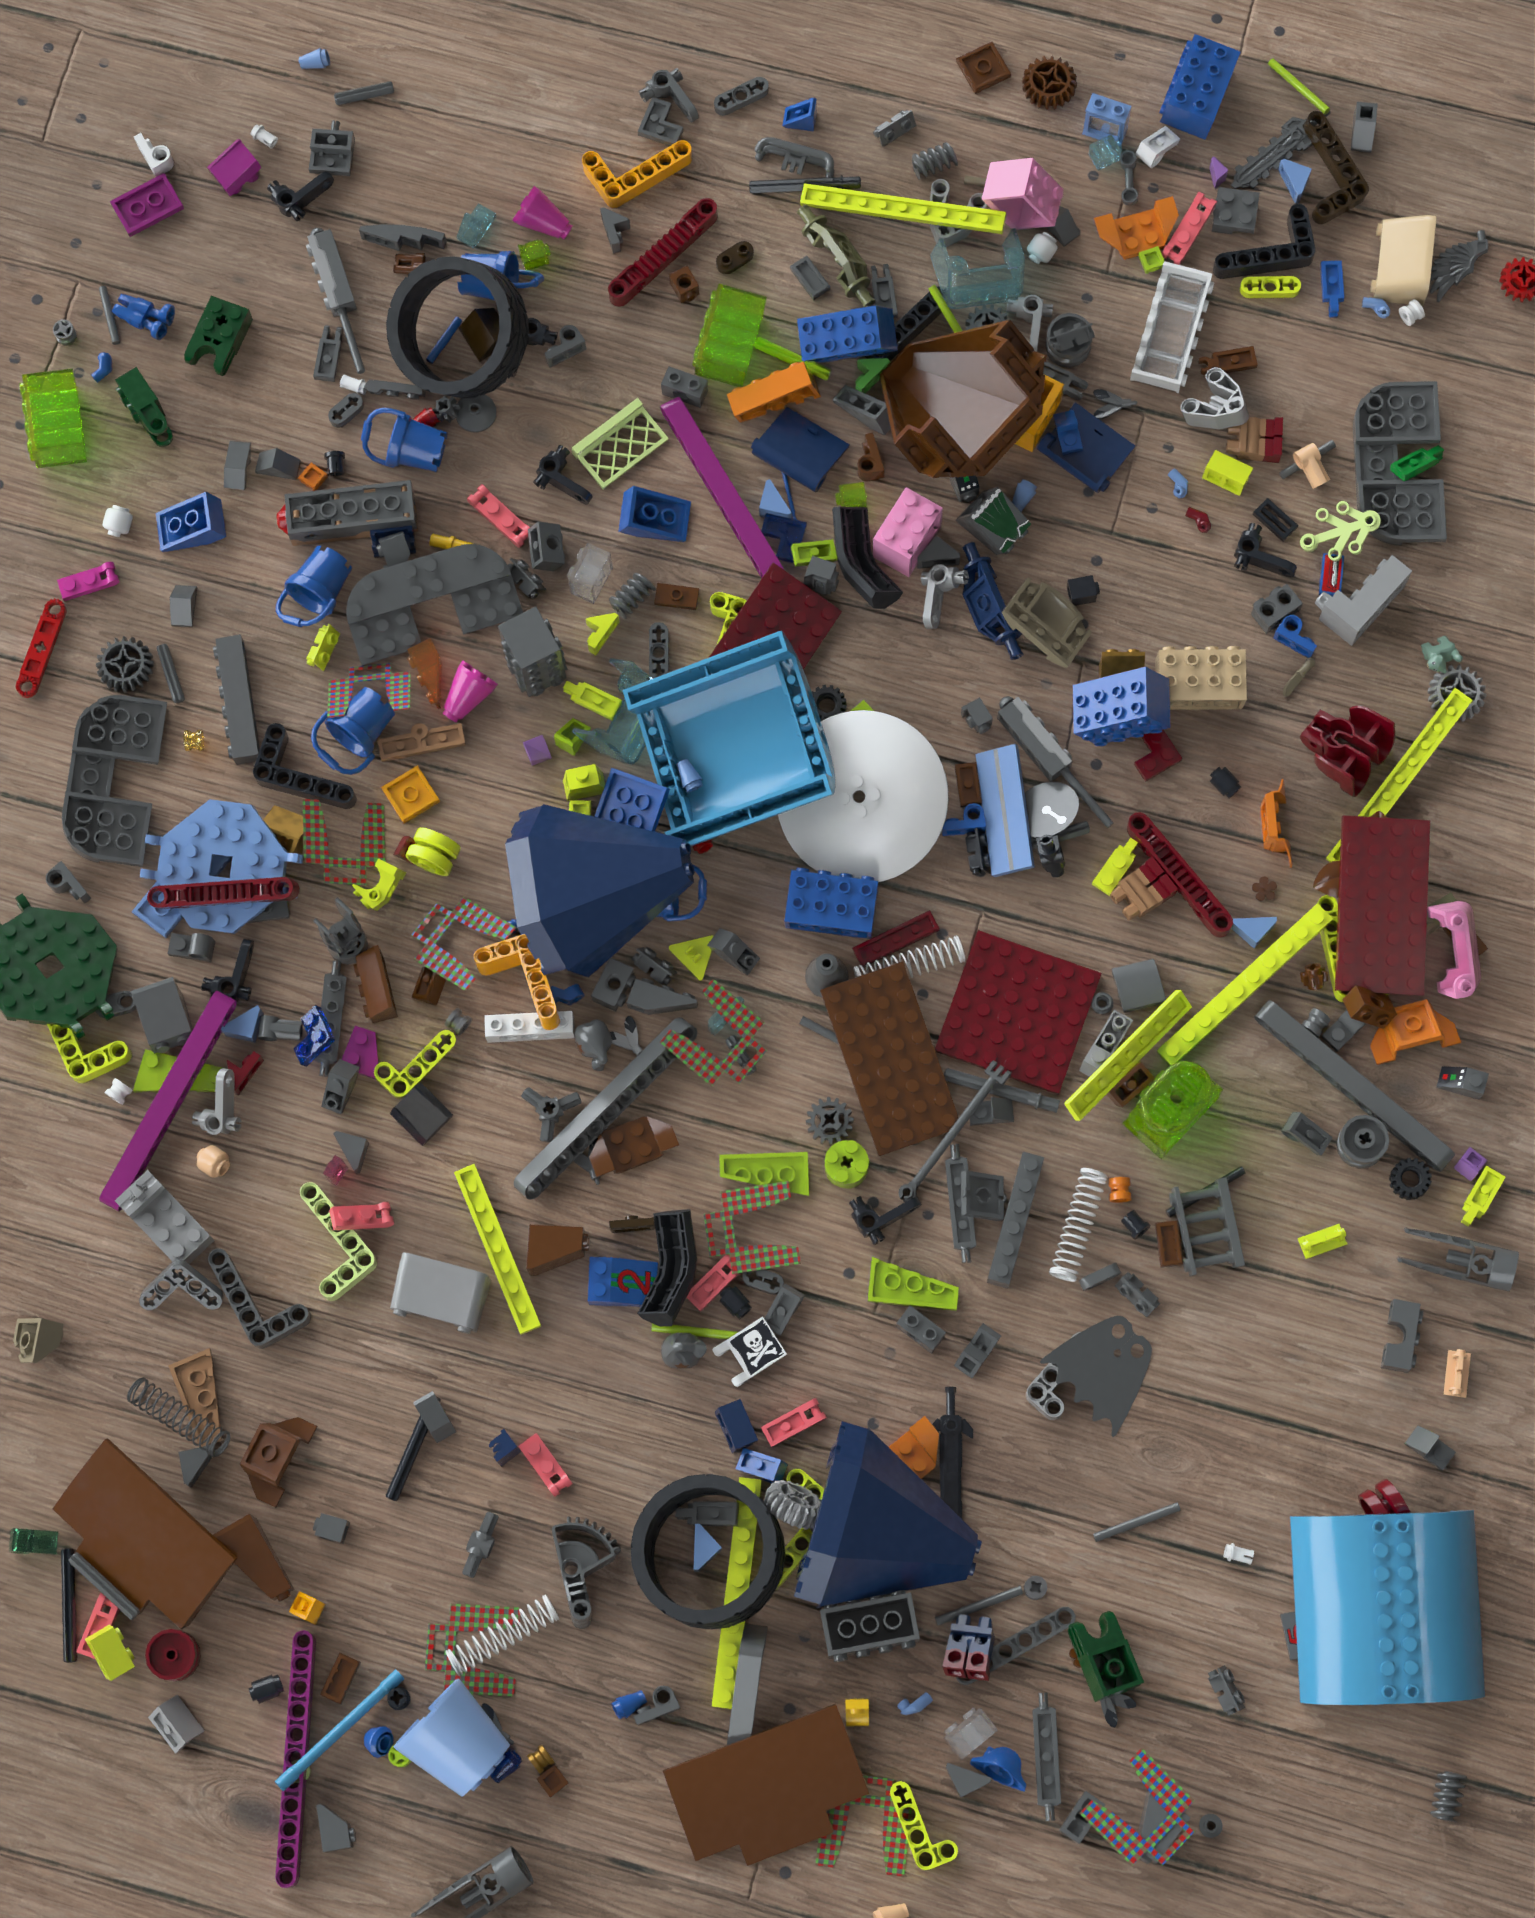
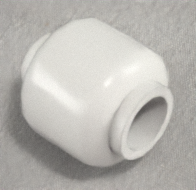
M1046 232L1042 234L1037 233L1027 247V251L1031 254L1029 258L1037 264L1040 262L1048 263L1058 249L1056 245L1057 240Z
M113 505L112 508L106 510L102 525L108 530L109 535L120 537L121 534L129 533L133 516L129 513V509Z

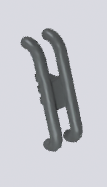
M774 137L762 138L755 146L756 161H762L765 154L772 153L785 157L781 170L786 171L788 164H791L789 172L794 173L795 167L798 166L797 174L802 175L805 163L825 168L826 178L834 177L833 157L825 151Z

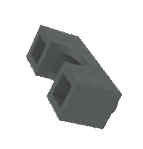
M1398 1299L1391 1301L1387 1324L1397 1326L1402 1330L1403 1341L1400 1344L1386 1343L1384 1345L1381 1368L1408 1373L1411 1368L1415 1367L1417 1355L1413 1354L1414 1346H1418L1420 1339L1417 1326L1422 1323L1423 1311L1420 1310L1421 1304Z

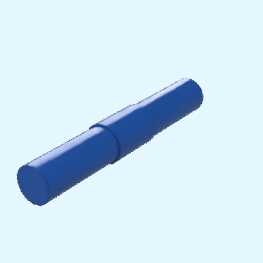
M459 317L454 318L427 356L426 361L430 364H433L463 322Z

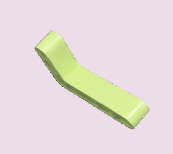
M307 1182L301 1187L300 1196L350 1257V1259L320 1283L319 1290L324 1298L329 1301H335L370 1274L377 1266V1259L354 1230L333 1231L330 1213L320 1215V1209L324 1206H329L331 1209L334 1205L318 1185ZM315 1189L317 1191L316 1196L312 1199L306 1198L307 1192ZM350 1240H357V1246L354 1249L347 1248V1243ZM363 1257H371L369 1265L362 1266L360 1264ZM347 1270L354 1272L350 1280L343 1279V1274ZM328 1285H336V1291L333 1294H326L325 1290Z

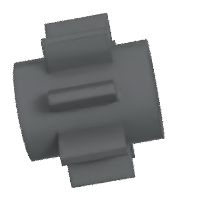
M444 395L443 398L435 401L436 408L433 411L441 422L446 419L451 423V420L458 418V410L461 407L456 404L457 400L454 397L448 399Z

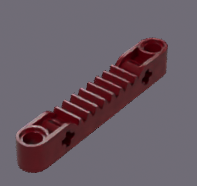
M711 198L701 199L683 215L673 229H669L668 234H664L661 240L658 239L656 245L653 244L650 250H646L644 256L641 255L638 261L635 260L633 265H629L608 285L610 302L617 307L626 305L717 221L716 202ZM705 210H710V211H711V213H709V214H705V213H703V212H704ZM616 291H622V292H623V293L620 294V295L614 294Z
M1141 812L1132 814L1127 824L1129 836L1138 842V847L1145 855L1150 858L1153 856L1164 870V875L1167 874L1178 888V893L1188 902L1196 916L1210 933L1218 938L1227 936L1233 925V918L1150 818ZM1140 822L1144 828L1136 829L1133 823ZM1216 921H1224L1227 927L1219 928L1216 925Z
M286 877L163 885L152 887L147 894V900L151 906L160 909L289 901L298 896L300 887L297 881ZM288 883L289 891L284 894L283 886ZM163 892L164 900L160 903L158 896Z

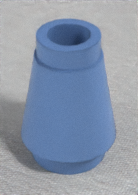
M319 48L299 57L301 69L326 68V66L330 65L327 49L322 50Z
M1022 479L1021 483L1017 484L1012 503L1020 512L1034 497L1037 488L1033 483Z
M688 759L676 764L683 789L690 793L703 786L701 782L703 779Z

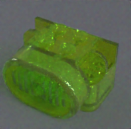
M1179 1061L1169 1066L1165 1071L1162 1070L1154 1078L1155 1081L1150 1087L1147 1086L1139 1094L1140 1097L1137 1099L1136 1107L1122 1123L1161 1160L1220 1098L1224 1090L1210 1078L1203 1067L1196 1063ZM1177 1095L1181 1098L1182 1102L1174 1103L1170 1096Z

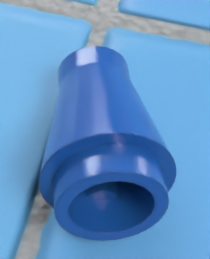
M642 1690L636 1693L615 1698L616 1701L612 1702L611 1705L620 1720L622 1718L627 1719L638 1708L647 1703V1700Z

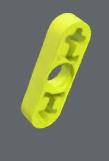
M1294 276L1246 277L1241 282L1240 293L1245 298H1293L1299 294L1301 282ZM1267 283H1273L1276 286V290L1270 292L1264 286ZM1280 283H1282V291H1279ZM1247 284H1251L1252 291H1248ZM1288 284H1292L1294 290H1290Z

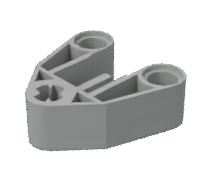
M937 179L932 183L930 201L948 202L950 186L946 180ZM941 190V191H944L945 193H943V194H938V193H936V191ZM982 193L972 195L967 205L975 207V205L980 204L983 206L981 208L988 209V205L982 200ZM929 224L934 240L940 247H948L966 238L973 231Z
M1218 367L1210 369L1205 377L1211 392L1215 395L1211 396L1209 404L1194 398H1188L1182 402L1180 407L1186 423L1190 426L1224 429L1242 425L1249 419V413L1239 385Z

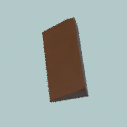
M423 966L412 998L437 1005L446 979Z

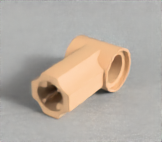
M1314 443L1293 453L1295 463L1304 471L1313 489L1330 480L1320 461L1321 454Z

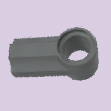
M269 1015L260 1016L258 1039L264 1041H277V1039L301 1041L303 1033L302 1021L282 1020Z

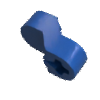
M574 984L564 990L555 986L550 987L555 1003L562 1002L572 1005L585 996L579 984Z

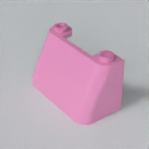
M1463 901L1428 906V917L1437 919L1441 927H1447L1451 930L1456 964L1455 968L1446 969V977L1442 981L1437 982L1438 993L1455 999L1471 996L1481 980L1473 909L1470 904Z

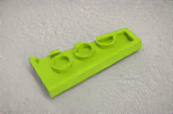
M145 1049L134 1085V1093L158 1092L177 1057L163 1053L154 1054L153 1051ZM204 1064L189 1091L215 1092L216 1075L222 1067Z
M808 1152L719 1155L720 1177L754 1185L788 1181L791 1193L809 1196Z
M872 1257L868 1302L957 1311L959 1287Z

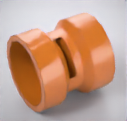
M1129 1177L1108 1179V1185L1111 1188V1193L1109 1194L1110 1202L1124 1203L1132 1201V1196L1129 1192V1186L1131 1185Z

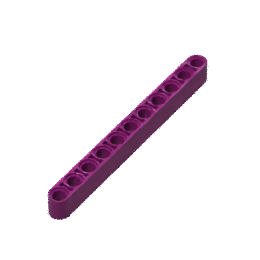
M678 396L660 405L663 416L760 577H763L773 562L784 569L681 398Z
M219 991L212 995L99 1198L100 1202L118 1212L122 1210L115 1200L142 1176L222 1033V1026L225 1027L237 1005L236 1000Z
M305 1630L297 1632L292 1642L283 1773L293 1766L291 1763V1755L293 1753L299 1752L301 1757H303L309 1751L316 1638L312 1633ZM308 1635L310 1643L307 1647L302 1648L299 1640L302 1636ZM306 1658L308 1667L306 1670L300 1671L298 1669V1662ZM299 1682L306 1683L307 1689L303 1694L296 1692V1685ZM298 1705H303L305 1713L302 1717L297 1718L294 1710ZM300 1728L303 1731V1738L300 1741H295L292 1734L294 1730ZM306 1770L300 1774V1784L297 1788L292 1789L289 1786L284 1792H281L275 1879L282 1888L296 1886L300 1878L307 1781ZM291 1799H295L298 1802V1808L295 1812H290L287 1808V1804ZM289 1823H293L296 1826V1833L293 1836H288L285 1830ZM287 1847H292L295 1852L291 1860H287L284 1857V1850ZM287 1870L293 1874V1880L289 1884H285L282 1880V1875Z

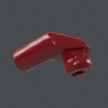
M1192 507L1188 508L1185 516L1195 520L1200 532L1207 533L1211 529L1208 515Z

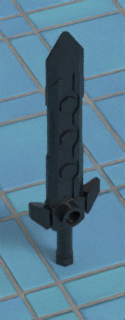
M945 1387L946 1415L941 1416L940 1419L937 1418L932 1424L938 1433L939 1431L941 1433L939 1435L940 1498L962 1519L961 1431L973 1439V1428L966 1419L955 1415L956 1387Z

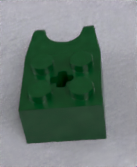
M135 367L115 379L118 385L116 391L120 396L119 398L124 406L129 409L136 424L139 422L142 424L157 446L166 447L171 444L173 434L164 417L166 415L158 398L138 368ZM164 432L168 433L169 436L166 441L161 442L157 440V436Z

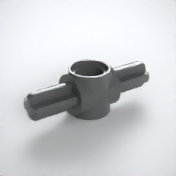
M492 1512L486 1513L479 1531H473L468 1541L466 1550L470 1554L462 1574L470 1578L475 1577L482 1558H488L494 1546L495 1539L492 1537V1533L499 1516Z

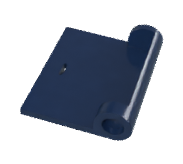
M1075 402L1070 410H1074L1078 422L1083 450L1062 455L1056 427L1051 433L1048 432L1037 446V450L1096 493L1104 492L1111 483L1109 481L1136 446Z
M786 407L764 434L753 441L751 449H753L752 454L816 493L823 485L829 470L845 453L850 444L789 407Z

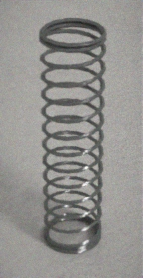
M145 1377L139 1378L130 1387L127 1394V1401L136 1407L139 1406L140 1410L146 1411V1414L152 1415L155 1420L159 1419L160 1423L166 1424V1427L172 1428L175 1433L179 1432L180 1436L186 1437V1440L192 1441L201 1450H206L212 1457L221 1455L227 1448L231 1438L228 1431H222V1427L215 1429L214 1422L209 1423L208 1418L202 1419V1414L195 1415L194 1409L189 1410L188 1405L182 1406L181 1401L175 1402L174 1396L168 1398V1392L162 1393L161 1388L155 1389V1384H149L148 1379ZM145 1381L142 1392L134 1399L136 1390ZM153 1385L152 1393L147 1400L140 1404L148 1387ZM159 1389L160 1394L158 1398L147 1408L150 1398ZM167 1394L163 1405L154 1412L155 1405L160 1397ZM173 1398L170 1409L161 1416L163 1407L168 1400ZM179 1402L180 1407L178 1411L167 1421L171 1409ZM146 1403L145 1409L141 1408V1405ZM187 1407L183 1418L174 1425L178 1413L181 1409ZM152 1408V1413H149L147 1410ZM193 1411L190 1422L181 1429L185 1417ZM159 1412V1417H155L154 1414ZM166 1416L165 1422L161 1421V1418ZM197 1416H200L197 1426L187 1434L192 1421ZM204 1420H207L206 1426L203 1429V1431L196 1438H194L195 1432L199 1425ZM172 1421V1426H169L167 1423ZM213 1424L212 1432L207 1439L201 1442L204 1432ZM179 1425V1431H176L174 1427ZM186 1429V1434H181V1431ZM217 1429H220V1433L213 1439L211 1445L208 1447V1443L211 1436ZM193 1433L192 1439H189L187 1436ZM227 1434L221 1447L213 1452V1448L219 1438ZM200 1437L199 1444H196L194 1440ZM207 1441L206 1448L201 1447Z

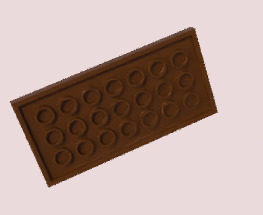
M902 961L820 990L878 1157L948 1133L959 1117L904 962Z

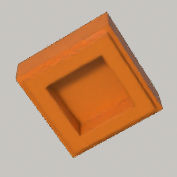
M311 462L298 479L311 490L316 491L328 478V474Z

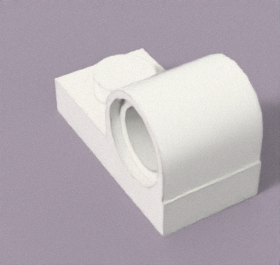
M1164 126L1141 141L1136 151V156L1150 168H1154L1160 162L1165 152L1178 144L1180 138L1168 127Z
M141 133L134 136L139 150L155 177L172 169L174 161L166 146L158 145L153 147L148 138L144 139Z

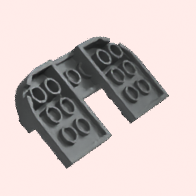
M1437 381L1389 382L1378 385L1361 399L1354 415L1353 443L1357 510L1362 513L1371 510L1379 514L1381 518L1379 528L1369 533L1387 544L1402 546V543L1446 542L1447 539L1443 479L1407 480L1404 482L1399 480V477L1390 471L1391 464L1398 461L1397 444L1440 443ZM1369 517L1367 518L1366 523L1371 524L1373 522V518Z
M464 544L380 569L363 577L352 589L346 607L347 621L361 665L370 664L423 647L410 608L411 605L451 594L463 635L506 622L522 614L523 610L506 562L500 555L485 546Z
M111 695L98 699L97 702L87 707L80 715L74 733L72 756L62 810V827L68 844L83 858L96 863L103 861L143 867L146 850L145 837L146 834L148 835L152 803L110 797L115 759L158 765L167 702L125 695Z

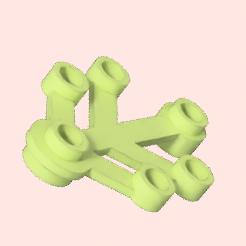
M1340 501L1336 506L1338 513L1341 515L1347 514L1358 520L1348 523L1329 514L1327 509L1320 508L1316 512L1317 519L1320 522H1327L1338 528L1317 535L1305 534L1300 540V545L1305 551L1312 552L1319 543L1339 537L1335 547L1331 548L1328 552V557L1336 562L1341 559L1342 551L1352 532L1360 530L1356 540L1350 542L1348 546L1349 551L1357 555L1362 551V545L1368 533L1377 530L1381 524V518L1377 512L1369 510L1362 513L1350 507L1347 502ZM1341 505L1347 506L1345 511L1339 510ZM1326 512V517L1319 518V514ZM1369 517L1373 518V522L1371 524L1366 523V520ZM1306 539H1312L1310 545H1305ZM1354 544L1359 545V549L1357 551L1352 550V546ZM1334 551H1337L1339 553V555L1336 558L1331 557V554Z

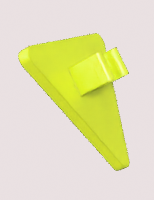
M714 935L669 946V950L699 981L703 980L712 952V949L707 945Z

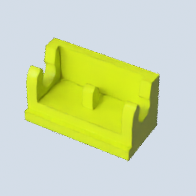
M1215 450L1205 468L1202 479L1240 496L1249 480L1253 467Z

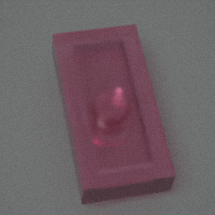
M335 1155L326 1166L323 1174L330 1183L337 1186L348 1167L343 1159Z

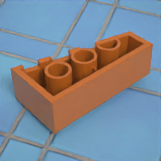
M804 361L801 363L795 362L789 368L782 371H774L770 376L763 379H755L747 386L736 387L727 394L733 414L740 423L766 415V410L769 409L771 411H779L784 409L788 403H796L798 405L804 403V398L813 396L814 399L821 397L815 378Z

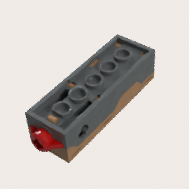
M411 480L284 494L285 505L277 513L278 528L289 536L293 546L371 537L370 530L411 525L414 532H418L415 492Z

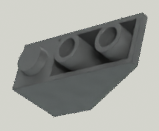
M642 978V980L635 979L627 1000V1007L651 1015L695 1009L698 1007V1001L695 999V996L683 992V994L674 992V989L669 986L662 985L661 988L654 985L653 981Z

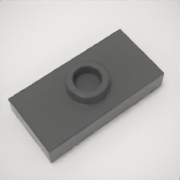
M288 901L271 903L261 914L247 923L290 918Z

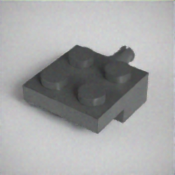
M335 120L332 121L331 130L312 128L309 172L321 174L327 171L331 175L350 176L355 144L353 131L339 130L340 122L337 120L336 123Z
M1219 187L1216 198L1217 205L1212 213V232L1232 234L1233 231L1254 234L1260 193ZM1201 205L1200 210L1205 211L1206 207Z

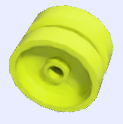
M418 828L413 838L416 844L409 846L405 855L406 858L416 866L433 874L449 876L453 867L450 860L458 857L461 850L460 845L434 830Z

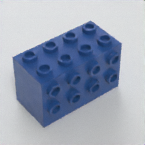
M1194 34L1192 41L1188 40L1161 106L1159 113L1162 114L1160 122L1206 140L1239 58L1240 51Z
M1142 667L1073 685L1074 734L1085 741L1094 743L1095 746H1106L1109 742H1123L1126 738H1140L1146 733H1160L1163 729L1171 728L1169 678L1148 667Z
M807 868L791 870L784 919L785 928L871 939L878 895V881H874V877L861 876V879L853 878L852 874L840 873V876L831 875V872L819 870L818 873L809 872Z

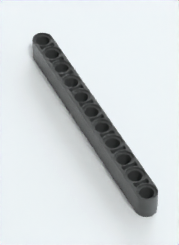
M1268 1000L1254 1016L1255 1020L1369 1116L1380 1120L1393 1136L1433 1169L1441 1172L1453 1159L1455 1153L1451 1148L1276 1003Z
M683 1018L674 1019L516 1176L514 1187L527 1199L537 1198L677 1058L660 1043L668 1031H675L694 1041L697 1037V1029Z

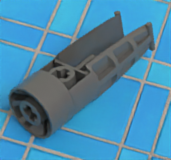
M337 897L335 903L339 913L344 918L332 925L329 930L317 918L313 922L318 925L320 936L333 959L337 962L341 961L342 964L349 965L356 963V956L368 949V941L353 911Z
M1404 1228L1405 1233L1469 1248L1471 1252L1467 1254L1448 1249L1446 1256L1447 1263L1467 1267L1466 1273L1400 1256L1397 1257L1398 1262L1449 1278L1510 1292L1518 1264V1251L1466 1238ZM1474 1246L1494 1250L1492 1257L1488 1258L1483 1253L1474 1254L1476 1249ZM1479 1258H1483V1261L1486 1263V1266H1482V1269H1478V1266L1474 1264L1476 1260L1479 1261ZM1472 1269L1480 1275L1488 1273L1486 1282L1469 1278L1470 1270Z
M510 1846L447 1887L419 1910L412 1913L411 1917L414 1918L423 1914L475 1881L477 1886L459 1898L466 1909L485 1898L486 1904L464 1917L481 1918L531 1886L534 1881L520 1854L514 1847ZM490 1865L495 1872L485 1875L482 1879L479 1875H476ZM489 1879L497 1881L496 1889L494 1887L489 1888ZM504 1888L508 1895L494 1903L491 1895L500 1893Z

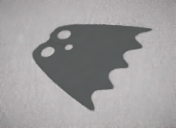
M1114 1316L1078 1333L1041 1359L1040 1363L1056 1364L1058 1367L1056 1383H1073L1076 1388L1074 1402L1091 1401L1093 1404V1421L1103 1418L1110 1419L1112 1423L1111 1436L1114 1437L1123 1424L1139 1392L1150 1363L1152 1347L1143 1336L1134 1334L1132 1324L1125 1317ZM1116 1324H1121L1125 1328L1124 1336L1119 1339L1112 1335V1328ZM1134 1344H1140L1144 1349V1354L1140 1358H1135L1131 1354V1348ZM1116 1349H1119L1121 1351V1355L1119 1357L1114 1356V1351Z

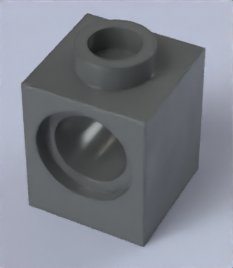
M321 1513L320 1518L317 1517L314 1522L313 1531H316L315 1536L344 1544L350 1522Z

